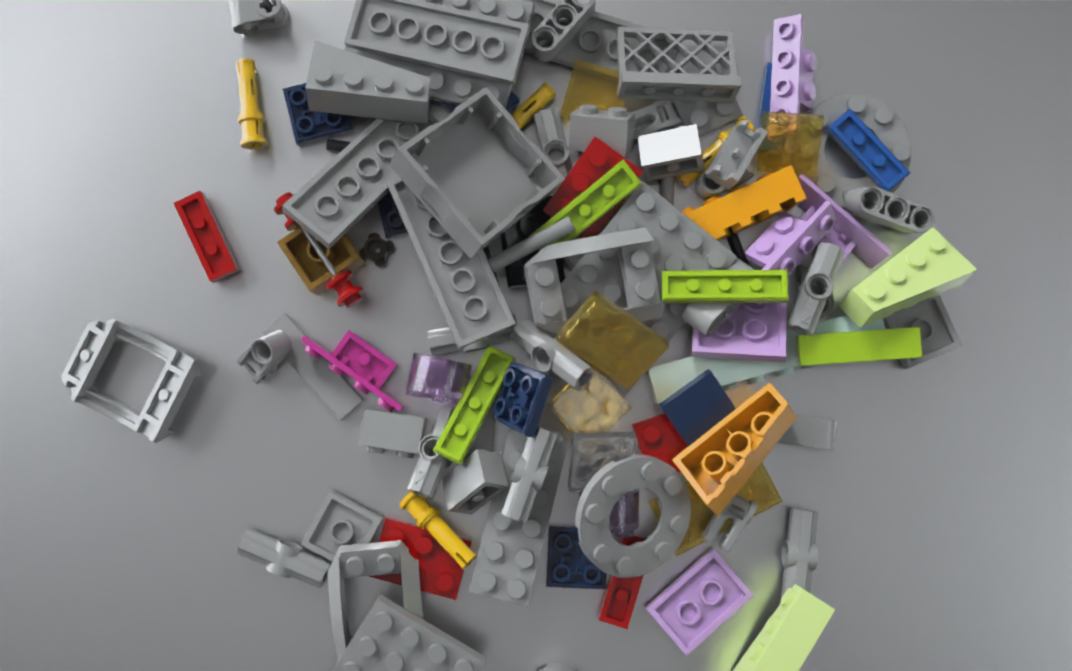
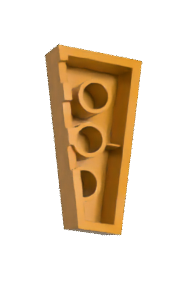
M792 165L775 173L765 174L749 185L745 183L737 186L723 197L717 195L703 202L704 206L695 210L692 206L681 212L717 241H721L730 236L728 227H731L735 234L779 216L783 211H791L804 201L806 196Z
M769 382L672 460L705 504L719 516L797 419V416L788 402Z

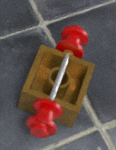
M291 192L283 194L276 200L277 205L274 207V211L277 215H285L287 218L285 228L287 231L292 232L277 242L310 292L320 295L326 290H335L339 296L336 301L339 307L346 306L348 309L355 306L363 299L360 295L364 292L362 286L354 287L350 280L353 277L352 272L366 264L365 260L347 233L330 249L313 237L283 212L282 205L293 196Z

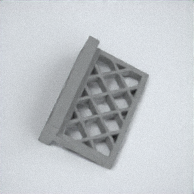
M640 27L617 28L618 98L734 102L741 88V76L737 75L733 31ZM624 37L636 38L641 44L633 50L624 42ZM656 38L664 39L670 45L662 51L652 42ZM684 40H693L699 47L691 52L681 43ZM713 41H725L726 49L719 53L710 43ZM645 48L657 56L650 63L638 55ZM674 49L685 57L679 64L668 56ZM702 50H705L714 58L709 65H706L697 57ZM634 60L643 69L640 72L626 71V64ZM662 61L672 70L669 73H661L654 66ZM691 62L701 72L699 74H689L683 67ZM720 63L728 70V75H718L712 68Z

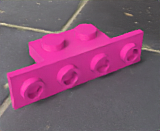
M348 330L332 353L305 335L302 337L301 341L306 344L304 350L318 360L321 356L331 362L328 367L341 377H344L345 374L355 379V382L352 384L366 395L370 391L380 397L377 403L388 411L392 412L394 408L398 411L402 410L404 406L380 389L397 367L396 363L350 330Z

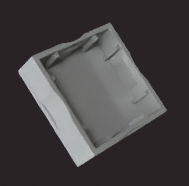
M487 87L457 106L446 119L430 125L397 148L389 163V166L470 259L551 195L565 180L564 176L539 147L523 134L514 118Z

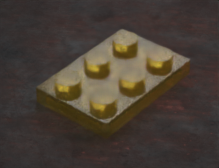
M596 290L556 334V341L627 389H630L669 348L667 340Z

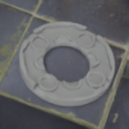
M862 94L837 95L816 105L800 123L799 131H796L792 145L793 165L796 167L799 176L801 174L806 176L844 210H847L844 203L845 196L851 189L871 186L879 188L868 175L858 179L845 178L834 172L826 162L824 148L826 139L829 136L826 129L848 109H851L907 169H909L911 161V142L907 129L900 117L885 103ZM903 180L889 192L894 193L902 184ZM863 196V199H862V202H863V205H864V206H865V204H866L865 196Z
M629 455L630 458L616 463L612 461L605 465L588 482L577 505L575 526L578 528L580 541L578 544L589 561L603 572L612 576L622 578L638 577L659 568L671 559L689 528L691 502L689 491L683 478L669 464L649 455ZM644 488L652 491L657 496L658 506L661 509L656 530L652 535H648V539L643 542H635L631 546L619 544L613 539L609 529V517L614 504L622 495L631 490Z

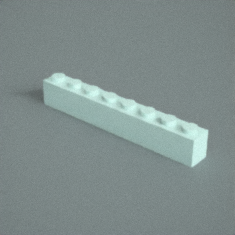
M848 315L817 323L814 334L882 330L886 328L883 319L860 328ZM792 330L786 331L785 362L691 356L650 367L645 373L653 402H663L707 369L714 374L724 391L738 388L736 384L738 381L747 379L748 384L766 380L765 374L776 372L777 377L794 373L793 367L798 366L796 336L804 334H799ZM807 365V366H805V369H809V368H813V367H817V366H821V365Z

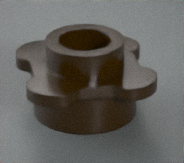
M371 233L364 247L361 248L360 254L363 259L369 258L374 261L376 266L383 267L387 263L386 258L388 254L394 251L395 246L392 241H385L380 238L378 233ZM376 247L380 248L379 252H375Z

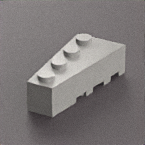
M314 41L305 87L309 111L428 123L431 93L430 77Z

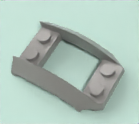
M643 227L544 246L523 265L534 325L560 336L662 318L665 302L660 300L650 244L654 239L648 230ZM617 248L628 309L567 320L556 259Z
M111 318L110 321H95L87 324L61 378L65 387H69L72 396L70 400L92 408L135 432L147 436L150 441L158 443L176 432L169 427L194 377H202L198 360L154 337ZM116 337L166 361L142 411L91 388Z
M401 540L339 546L334 560L328 568L330 614L338 660L353 636H350L344 578L401 573L404 609L424 620L419 559L415 560L410 555L409 548Z

